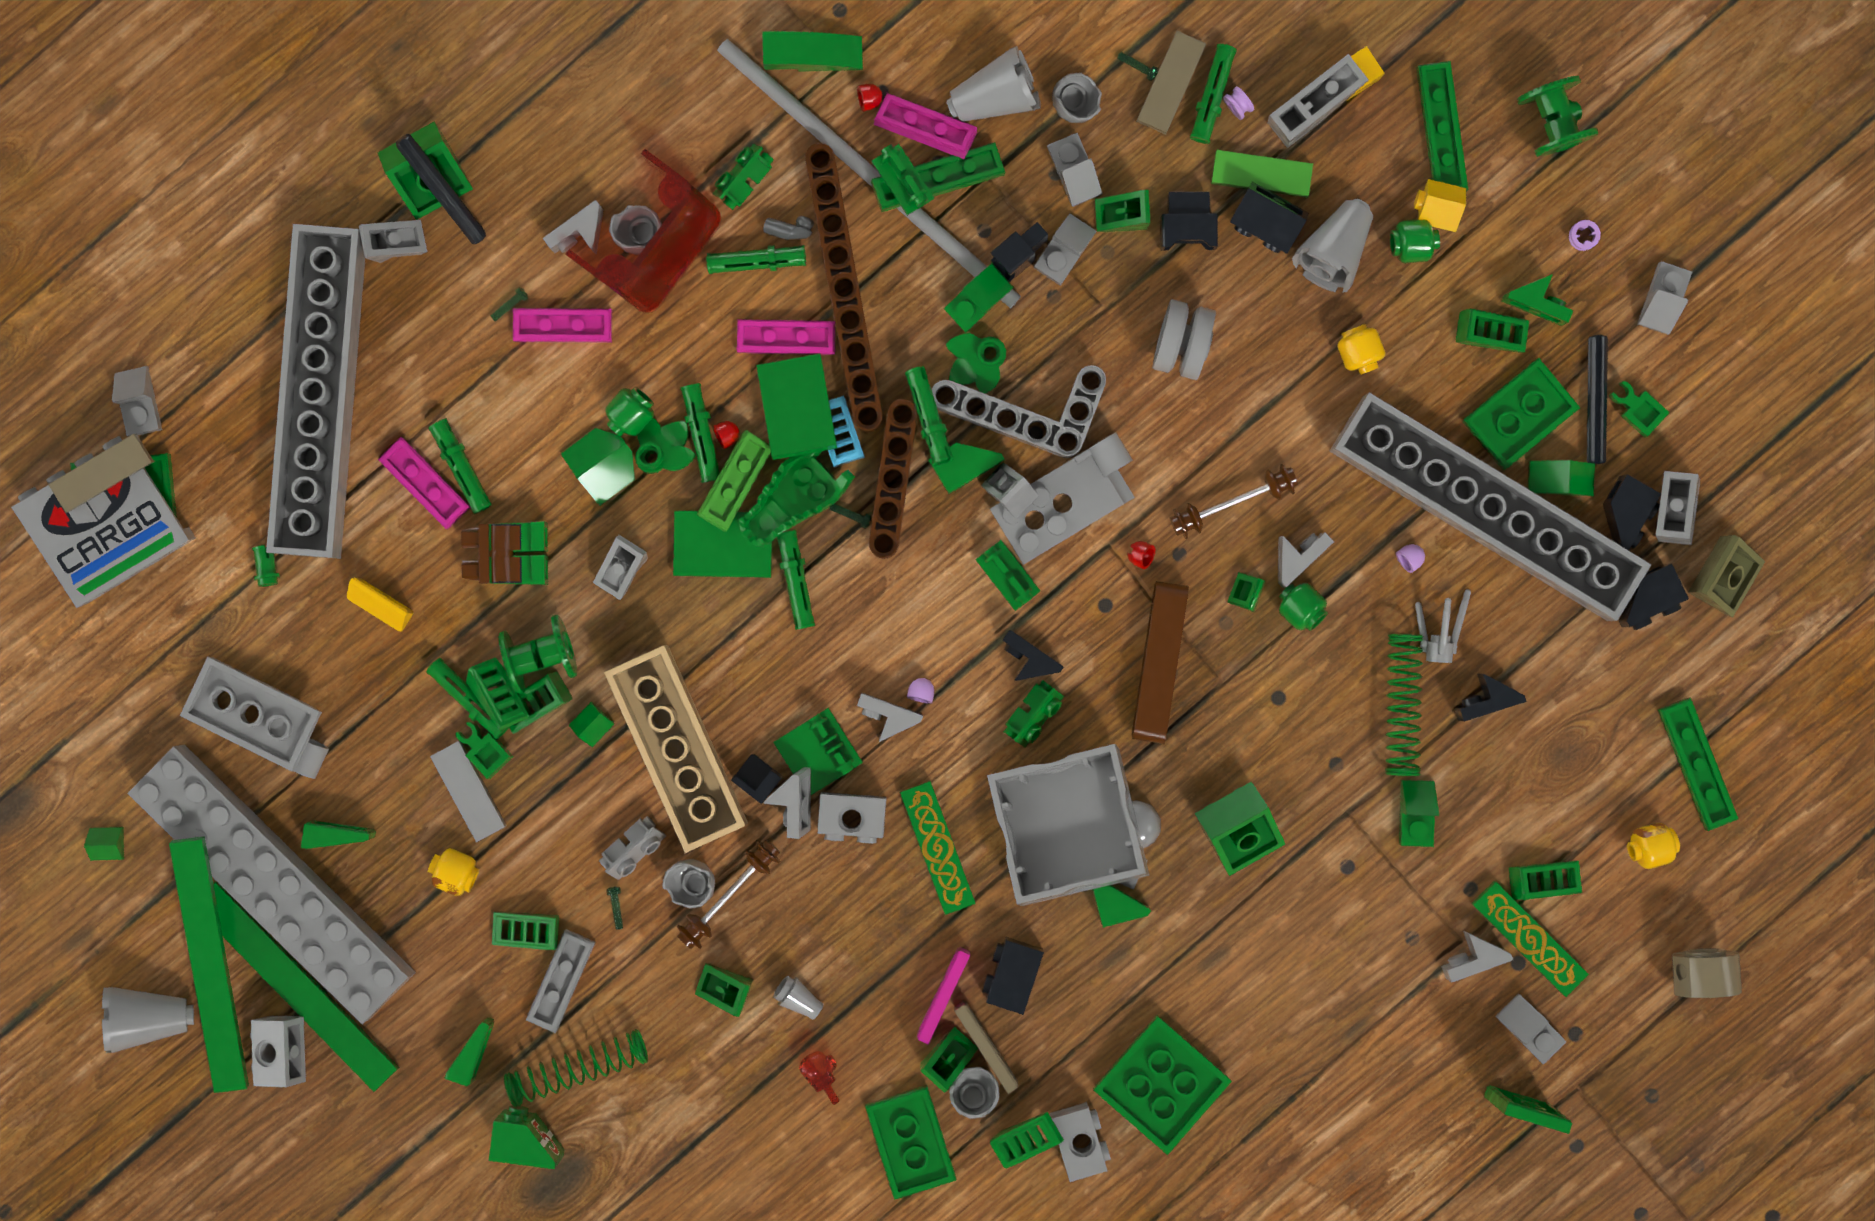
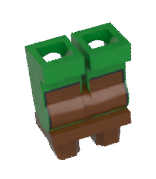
M547 522L478 524V528L461 531L462 548H479V561H462V578L479 580L481 584L549 585L547 555L515 556V552H548Z

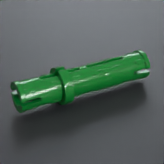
M1217 44L1216 53L1202 100L1197 103L1195 109L1198 113L1192 134L1190 135V139L1195 142L1210 144L1216 118L1221 116L1222 108H1220V104L1228 82L1233 59L1237 52V49L1230 45ZM1222 66L1216 89H1214L1220 67ZM1211 99H1213V100H1212V103H1211V105H1210V109H1209V113H1208L1207 120H1206V122H1204V121H1205V118H1206V115H1207V112H1208V108H1209L1210 101H1211Z
M768 245V249L707 253L708 274L770 269L772 272L782 267L806 266L805 245L783 248Z
M924 366L909 369L905 372V376L921 422L922 430L920 433L922 439H926L933 466L947 464L953 461L945 434L947 428L945 424H942L926 369Z
M696 383L680 387L687 416L684 417L685 423H689L702 479L701 483L716 481L720 472L708 419L711 418L710 412L705 409L701 384Z
M447 418L429 426L428 429L441 451L440 457L442 461L446 460L473 514H478L491 507L493 504L486 495L464 453L466 449L463 443L459 444Z
M797 531L782 532L777 536L782 563H779L780 570H784L795 630L816 626L803 565H806L805 558H801Z
M438 658L429 666L426 673L435 679L469 713L468 717L472 721L477 720L496 740L510 728L509 726L499 730L491 718L488 720L471 704V701H473L487 714L467 683L443 662L442 658ZM449 678L450 680H452L466 694V696H463L446 679Z

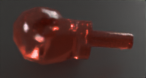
M817 1050L800 1061L799 1071L816 1092L824 1090L831 1103L835 1105L840 1100L832 1089L831 1084L836 1080L832 1072L836 1069L837 1064L832 1055L825 1056L823 1052Z

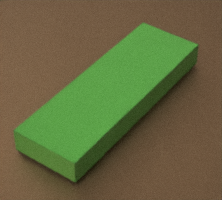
M1216 150L1211 184L1248 189L1253 181L1272 193L1307 198L1310 191L1313 163Z
M747 430L743 431L700 507L697 516L722 531H727L771 453L770 444Z

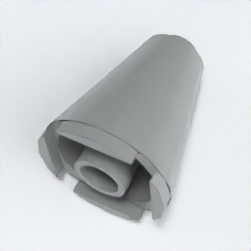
M1015 46L950 91L951 98L947 99V105L953 118L959 117L962 122L1035 111L1041 108V101L1038 91L1031 92V90H1034L1032 73L1021 50L1018 51V46Z
M1360 199L1346 200L1296 250L1292 257L1295 268L1300 264L1305 269L1303 276L1321 288L1335 292L1338 287H1341L1343 292H1347L1353 285L1373 220L1370 206Z
M116 987L103 989L102 1009H104V1019H102V1031L106 1053H115L188 1031V1025H194V1005H187V999Z

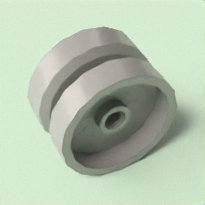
M1171 299L1158 338L1152 369L1169 373L1174 368L1177 356L1181 355L1179 364L1180 376L1197 381L1210 350L1216 310L1204 307L1197 308L1193 313L1190 325H1187L1188 304Z

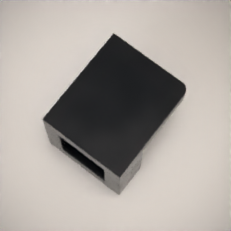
M751 754L739 771L732 777L731 781L762 804L783 776L757 755Z

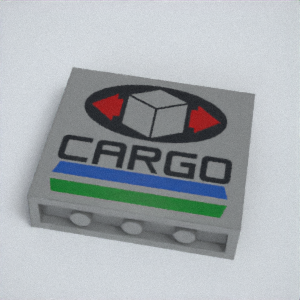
M118 436L105 443L102 447L104 450H107L121 442L122 439ZM90 453L74 462V464L78 467L94 456ZM145 468L68 513L64 511L49 485L39 491L36 487L27 490L18 496L20 502L12 506L13 511L76 608L90 603L196 539L189 527L183 529ZM64 470L59 471L47 478L46 481L49 484L66 473Z

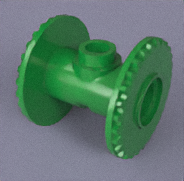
M1571 76L1547 83L1518 97V105L1536 102L1541 118L1546 120L1544 126L1550 143L1534 151L1537 157L1567 150L1598 135V128L1579 132L1577 122L1582 118L1581 106L1577 101L1568 100L1566 90L1581 83L1579 76Z
M554 615L551 617L553 634L515 646L506 630L499 633L498 638L502 660L508 678L517 693L525 692L524 674L563 663L570 678L577 676V664L573 647L560 616Z

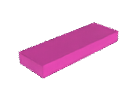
M889 93L886 94L874 119V125L962 159H965L977 134V127Z
M513 308V341L612 343V309Z
M738 319L737 353L811 355L821 353V355H835L836 323L835 321Z
M400 437L378 459L445 529L448 530L471 508L403 437Z
M962 947L957 948L917 1032L919 1041L929 1044L967 964L970 951Z

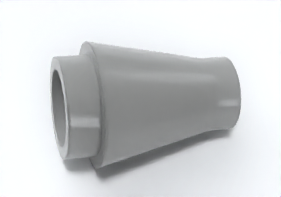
M786 976L773 995V998L778 1000V1005L805 1015L812 1020L818 1016L824 1005L797 977L792 979Z

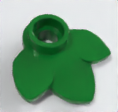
M965 333L955 336L946 343L947 349L957 357L950 370L949 381L961 385L975 382L978 390L984 394L997 386L1000 380L999 367L1006 359V348L1001 340L995 337L980 339L971 333ZM985 349H995L996 357L993 359L985 358Z
M652 418L637 435L640 447L636 452L635 461L637 466L645 473L654 474L662 469L678 471L688 466L696 456L691 449L684 447L688 439V425L685 421L672 422L661 427L656 419ZM651 454H657L656 461L648 463V457Z

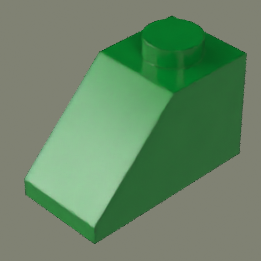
M955 443L952 446L949 445L953 461L940 466H933L931 458L928 462L949 495L1004 462L1005 458L1002 453Z

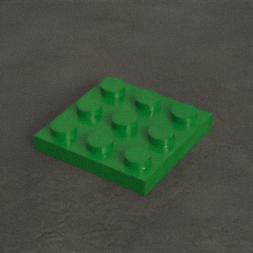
M1156 1015L1094 1086L1093 1091L1168 1155L1228 1087L1232 1080Z

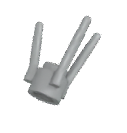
M1466 589L1452 636H1448L1451 613L1450 598L1445 599L1441 634L1431 635V641H1428L1422 605L1420 602L1415 603L1419 633L1424 636L1420 648L1423 649L1422 652H1426V661L1452 663L1453 654H1457V642L1471 595L1470 589Z

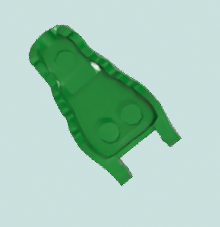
M822 451L792 456L781 463L778 470L773 473L771 482L765 485L762 493L757 498L756 505L746 515L741 516L739 519L740 530L744 537L754 546L764 547L782 532L832 506L845 493L855 476L849 470H846L836 479L817 459Z

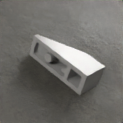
M1347 54L1270 114L1267 123L1283 144L1289 148L1368 82L1369 79L1351 56Z

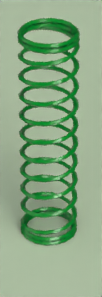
M1388 634V644L1390 646L1414 649L1415 651L1391 653L1387 657L1416 664L1391 666L1387 670L1416 677L1391 679L1387 683L1417 690L1392 692L1386 696L1417 703L1392 705L1386 709L1417 716L1386 720L1388 724L1416 728L1388 732L1385 734L1386 736L1416 742L1385 747L1387 750L1415 754L1414 756L1387 758L1385 760L1387 763L1415 768H1386L1385 774L1419 776L1421 774L1419 765L1400 762L1399 760L1419 758L1421 754L1398 747L1419 745L1421 741L1417 738L1397 734L1419 732L1422 728L1417 725L1395 721L1414 720L1422 715L1417 712L1395 708L1418 706L1422 702L1418 699L1395 695L1418 693L1423 689L1418 686L1395 682L1418 680L1423 677L1419 673L1396 670L1421 666L1423 663L1419 660L1396 656L1421 653L1423 649L1396 643L1423 641L1422 638L1424 636Z
M637 1029L635 1031L632 1030L631 1038L629 1033H626L631 1052V1065L624 1058L617 1037L614 1036L613 1039L619 1059L618 1070L608 1055L605 1042H601L606 1059V1074L602 1071L595 1058L593 1047L589 1045L594 1065V1078L588 1073L583 1063L581 1052L577 1049L576 1053L582 1071V1082H579L573 1073L568 1055L565 1053L564 1059L570 1078L569 1086L564 1083L556 1060L552 1058L551 1061L557 1077L556 1091L549 1083L544 1065L540 1062L539 1067L545 1083L544 1095L537 1088L532 1070L527 1066V1073L532 1083V1099L525 1093L518 1071L515 1070L514 1075L510 1072L504 1075V1085L511 1104L515 1108L521 1106L523 1096L526 1100L533 1102L536 1092L539 1096L545 1098L548 1093V1087L553 1093L557 1094L560 1090V1082L568 1090L572 1087L573 1079L577 1084L583 1085L585 1074L590 1080L595 1081L597 1069L605 1077L609 1075L610 1066L619 1073L622 1069V1061L631 1069L634 1066V1056L641 1064L647 1063L648 1054L641 1033Z

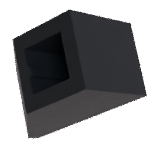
M1628 474L1618 477L1605 499L1603 507L1612 541L1629 551L1630 547L1634 549L1642 539L1644 532L1641 531V528L1646 520L1650 521L1660 507L1657 501L1661 493Z
M1672 563L1662 564L1645 574L1620 616L1619 623L1621 627H1633L1634 630H1638L1652 623L1650 617L1661 612L1663 616H1667L1682 608L1680 603L1689 598Z

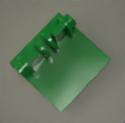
M829 708L773 742L793 774L803 767H811V795L863 763Z

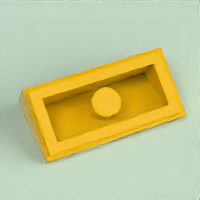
M351 578L347 599L397 631H403L414 614L413 610L362 578Z

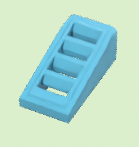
M841 396L829 400L831 410L841 407L843 412L832 416L833 423L845 419L847 424L835 428V436L849 431L851 436L837 441V448L852 443L855 448L836 455L835 449L828 450L833 467L835 468L865 458L845 397Z

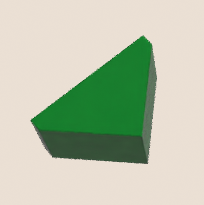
M1144 189L1095 199L1097 232L1148 229L1150 225L1149 190Z
M1572 460L1529 461L1527 489L1533 493L1594 496L1595 464Z
M1113 885L1092 889L1103 928L1146 917L1151 912L1147 905Z
M705 963L695 995L729 1014L739 1017L743 1011L753 979Z
M954 1026L920 1063V1071L945 1093L976 1053L978 1047Z

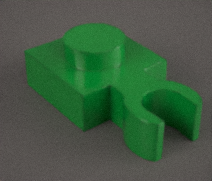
M1622 381L1619 385L1625 389L1624 398L1618 397L1614 392L1609 394V398L1614 403L1622 404L1627 409L1622 413L1621 417L1644 438L1648 437L1670 412L1647 391L1641 392L1637 397L1633 387L1628 382Z
M467 722L466 724L472 729V735L466 738L462 732H456V737L460 742L468 744L472 748L465 756L486 779H491L514 756L491 733H487L482 737L478 725L473 722Z

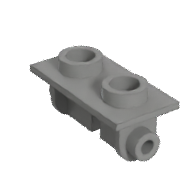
M648 816L643 820L639 818L624 833L630 843L626 846L618 838L601 853L603 857L599 862L606 869L605 872L619 880L631 874L635 870L636 864L645 855L656 851L661 844L660 842L666 837V834L656 829L655 823Z

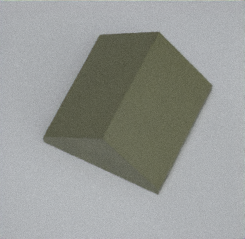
M1736 535L1720 536L1688 593L1733 618L1765 561L1740 537Z

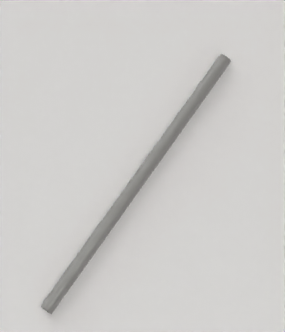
M726 39L719 46L717 51L821 143L828 145L838 158L872 187L871 180L881 176L876 168L729 39ZM902 207L896 208L974 277L987 268L983 262L921 208L908 216ZM1012 289L1001 301L1011 309L1021 296Z

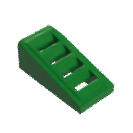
M1471 308L1466 309L1459 314L1456 343L1525 353L1530 320ZM1485 322H1489L1485 338L1483 337ZM1498 324H1502L1500 340H1496ZM1511 326H1515L1513 343L1509 342Z
M496 657L469 668L466 683L499 730L528 719L525 707ZM494 686H497V687H498V688H496V689H493V690H491V691H488V689L491 688V687H494ZM505 697L504 700L497 703L494 702V700ZM512 707V711L501 715L500 711Z
M558 672L545 675L526 687L524 693H517L528 713V719L511 725L510 730L512 734L519 732L573 699ZM537 690L539 691L541 697L543 698L546 704L545 707H543L542 703L540 702L538 696L535 693ZM524 698L528 699L530 705L535 711L534 714H532L529 710L527 704L524 701ZM509 707L500 711V713L505 714L513 709Z
M312 820L304 824L301 848L310 849L365 842L374 838L376 831L371 828Z
M1577 860L1509 867L1511 896L1515 900L1582 893L1580 866ZM1562 869H1566L1568 887L1566 888L1563 885ZM1551 870H1553V879H1554V888H1555V889H1551V880H1550V871H1551ZM1536 872L1540 874L1541 890H1538Z
M510 912L493 913L492 945L541 950L557 949L559 915ZM503 920H509L508 938H502ZM516 921H521L520 939H515ZM528 922L534 923L533 940L527 939ZM541 923L546 924L545 940H540Z
M487 1018L479 1024L446 1072L444 1077L446 1080L468 1086L475 1081L495 1023L494 1019Z
M1045 1112L1001 1130L990 1140V1145L1003 1167L1007 1169L1062 1143L1064 1139L1049 1113ZM1038 1125L1040 1126L1047 1140H1044V1138L1042 1137L1040 1131L1037 1128Z

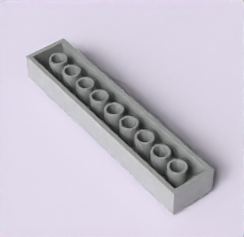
M293 224L266 553L341 559L365 255L359 229Z
M1370 392L1361 398L1330 449V452L1606 621H1617L1651 566L1650 563Z
M186 745L173 746L127 793L174 840L205 836L212 877L361 1024L371 1019L416 973Z

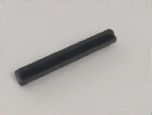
M410 134L399 138L396 141L398 150L468 240L474 245L482 241L486 237L485 230Z
M1593 335L1588 339L1587 462L1592 464H1603L1606 462L1608 337L1605 335Z

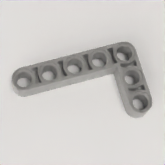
M1089 365L1082 368L1075 379L1059 422L949 380H942L934 384L932 393L937 409L941 412L1054 455L1070 458L1076 455L1083 445L1103 393L1106 376L1103 370L1097 366ZM1087 373L1097 375L1100 382L1099 387L1094 390L1086 389L1081 381L1082 376ZM944 387L950 388L955 395L954 400L946 405L939 403L936 399L937 391ZM973 399L981 400L985 405L984 413L980 416L969 414L966 408L969 401ZM1077 403L1083 404L1088 410L1087 418L1081 421L1075 420L1070 414V407ZM1005 410L1012 412L1016 419L1015 424L1009 428L1000 426L997 421L998 414ZM1039 422L1043 424L1046 429L1045 437L1038 440L1031 438L1028 434V426L1031 423ZM1071 434L1076 439L1075 449L1072 451L1061 449L1058 443L1061 435Z

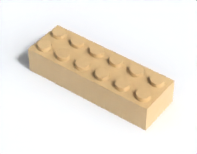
M663 645L604 672L684 852L687 853L746 826L748 821L669 646Z

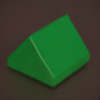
M1238 572L1227 603L1255 612L1265 581Z
M591 701L569 726L578 738L589 746L594 747L615 723Z
M124 827L89 828L84 848L90 861L124 860Z

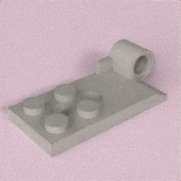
M1116 432L1030 484L1038 494V497L1019 517H1013L1001 503L990 508L991 513L1023 565L1135 498L1118 469L1127 465L1133 459ZM1059 494L1069 496L1072 502L1070 510L1065 513H1060L1053 507V499ZM1030 511L1040 512L1044 518L1042 527L1036 530L1028 528L1025 523L1026 514Z
M207 657L180 714L181 717L292 772L312 779L316 778L329 751L327 746L310 738L322 713L321 711L213 657ZM223 691L228 692L231 698L230 705L226 709H221L217 702L218 696ZM251 705H255L259 711V716L254 723H249L245 717V712Z

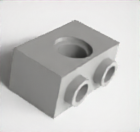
M1664 471L1656 530L1658 542L1692 545L1700 488L1698 474Z
M822 792L820 794L818 834H825L824 839L831 841H844L845 835L857 836V842L876 843L877 838L884 837L887 797ZM853 809L860 813L861 823L858 826L849 827L844 823L843 814L847 810Z
M267 1016L251 1020L250 1037L252 1041L251 1069L253 1073V1086L289 1087L306 1082L304 1016Z
M1087 1102L1050 1113V1117L1064 1139L1059 1144L1069 1181L1073 1182L1106 1172L1105 1161L1111 1160L1106 1141L1099 1142L1096 1130L1101 1129L1096 1109L1090 1111ZM1078 1134H1086L1091 1138L1089 1145L1085 1148H1077L1073 1145V1139Z

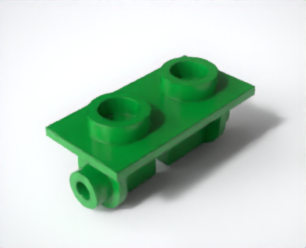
M755 144L751 147L746 146L736 157L735 161L737 164L730 173L728 171L724 172L715 183L716 190L712 194L720 199L726 196L723 203L731 210H734L736 206L740 207L754 190L745 182L749 177L756 184H759L772 168L771 163L774 159L766 152H763L760 156L759 154L763 150L761 146Z
M892 144L886 146L881 150L882 154L871 161L907 216L935 199L900 144L894 147Z
M1002 540L976 559L977 563L1015 611L1041 592Z
M1044 680L1039 685L1036 683L1023 700L1024 703L1031 707V710L1027 713L1018 707L1005 723L1007 727L1003 732L1026 748L1029 743H1033L1042 732L1041 727L1046 720L1053 717L1059 711L1062 705L1061 700L1065 696Z

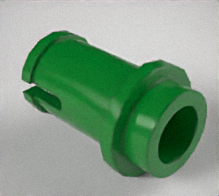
M265 545L252 548L257 575L253 578L254 581L258 582V587L277 585V579L280 578V574L276 572L274 553H266L267 547Z

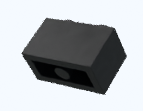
M1252 181L1233 214L1230 223L1235 225L1234 229L1246 237L1254 235L1263 240L1262 244L1275 253L1283 251L1288 254L1306 223L1309 213Z
M1005 937L1003 944L997 943L992 961L996 962L997 965L993 975L987 974L982 988V993L987 994L986 1003L1024 1015L1044 954L1043 948L1009 937Z

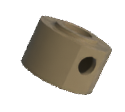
M1698 948L1672 954L1673 984L1676 996L1718 998L1735 996L1742 993L1739 952L1719 948Z

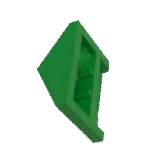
M594 428L561 453L576 478L599 506L635 481L633 452L619 435Z

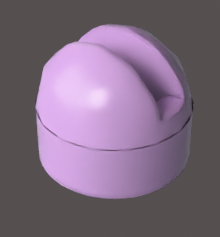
M1406 545L1396 552L1399 563L1409 573H1413L1424 563L1425 553L1418 545Z
M925 678L914 680L909 686L907 698L917 702L932 703L934 697L932 683Z

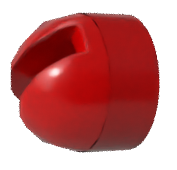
M874 84L857 86L858 101L863 112L873 110L879 106L882 101V92L879 87Z
M723 421L712 426L715 436L723 449L737 442L740 432L735 423Z
M1137 541L1130 545L1133 551L1132 553L1127 552L1128 559L1134 566L1147 569L1154 559L1155 546L1144 541Z

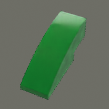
M762 31L763 66L765 70L798 69V72L863 70L862 36L821 32Z

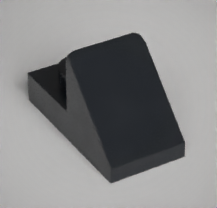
M1008 630L1002 641L1007 643L1004 648L1005 651L1018 660H1021L1023 655L1028 658L1014 681L1059 673L1064 668L1061 664L1011 630Z
M1478 673L1477 675L1485 698L1481 699L1479 694L1462 699V706L1456 707L1454 710L1457 720L1465 722L1527 701L1525 695L1485 674Z

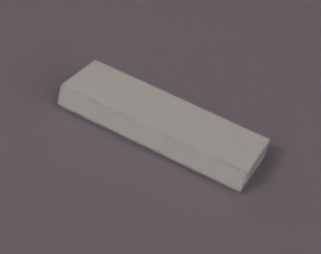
M457 741L430 757L475 841L479 842L507 825L475 766L465 756L467 754L462 742Z
M567 929L564 930L526 1021L551 1032H557L596 943L595 941Z

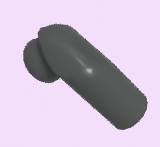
M804 216L797 218L796 225L767 218L763 230L766 234L785 240L807 239L813 233L811 229L814 222L812 219Z

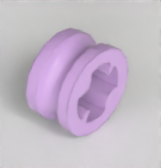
M1237 86L1233 89L1232 95L1226 94L1223 97L1229 110L1239 120L1245 117L1244 113L1246 111L1251 113L1254 110V106L1248 96Z
M1582 220L1570 229L1569 241L1575 249L1586 251L1593 248L1599 242L1601 232L1595 222ZM1585 228H1589L1592 232L1589 236H1593L1592 241L1586 240L1580 243L1577 240L1580 235H1576L1577 230L1582 231Z

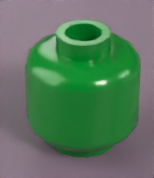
M1427 220L1401 221L1396 225L1395 230L1390 231L1392 256H1397L1398 260L1404 264L1427 262L1433 257L1434 249H1439L1440 247L1438 229L1433 230L1431 223Z
M636 387L632 390L623 388L605 408L606 415L609 418L607 425L619 436H622L624 433L636 436L654 417L652 409L654 403L648 395Z
M1304 582L1297 586L1292 583L1279 596L1282 600L1279 606L1280 615L1297 630L1308 629L1312 631L1328 614L1325 610L1327 600L1309 583Z

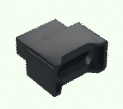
M1210 192L1168 193V214H1162L1160 217L1161 251H1168L1174 244H1201L1206 250L1217 249L1218 214L1210 213Z
M1038 222L1021 236L1015 231L990 252L994 256L991 262L1011 282L1035 261V252L1048 241V233Z

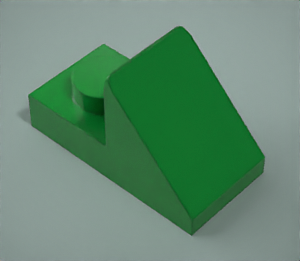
M991 263L962 289L963 291L944 310L966 333L1003 299L1014 286Z
M1553 274L1510 291L1503 296L1501 301L1559 326L1569 323L1574 311L1565 307L1567 303L1559 298L1548 296L1547 299L1544 298Z
M1401 780L1399 845L1434 847L1435 816H1439L1435 781Z

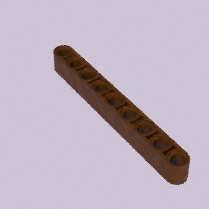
M816 143L808 148L805 154V161L852 415L856 426L861 431L872 433L881 427L883 413L836 159L833 150L828 145ZM824 153L830 158L829 163L823 168L815 167L812 164V159L816 154ZM824 185H830L835 188L836 193L832 199L823 200L818 196L819 189ZM830 217L839 218L842 222L840 229L836 232H828L824 229V222ZM833 250H845L848 254L846 261L842 264L832 263L829 260V256ZM839 282H851L854 286L853 292L846 297L839 296L835 292ZM847 313H855L860 318L859 324L853 329H847L841 324L842 317ZM853 345H861L866 350L865 356L859 361H852L847 357L848 349ZM858 377L869 378L871 388L868 392L858 393L853 389V383ZM867 408L873 409L877 413L876 422L870 426H865L859 421L860 413Z

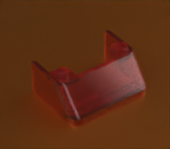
M644 149L641 155L646 163L665 176L659 184L658 196L661 202L672 212L633 263L621 255L612 254L606 256L595 269L570 249L565 255L636 310L642 313H652L659 309L720 228L722 217L719 209L692 184Z

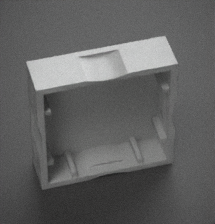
M1116 744L1072 754L1053 763L1031 764L987 775L997 820L1006 841V860L1017 905L1025 906L1150 876L1120 750Z

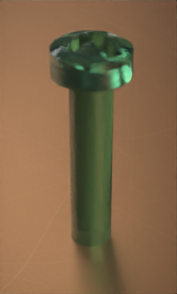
M1122 51L1119 53L1117 59L1146 74V79L1152 81L1157 76V67L1153 66L1150 68Z
M518 287L515 290L516 294L490 315L491 318L496 322L521 300L526 301L528 294L524 292V289Z
M835 503L830 506L829 510L861 523V527L864 529L870 525L871 515L866 514L863 516Z
M617 886L610 887L606 890V893L611 897L615 929H623L618 895L621 893V888Z

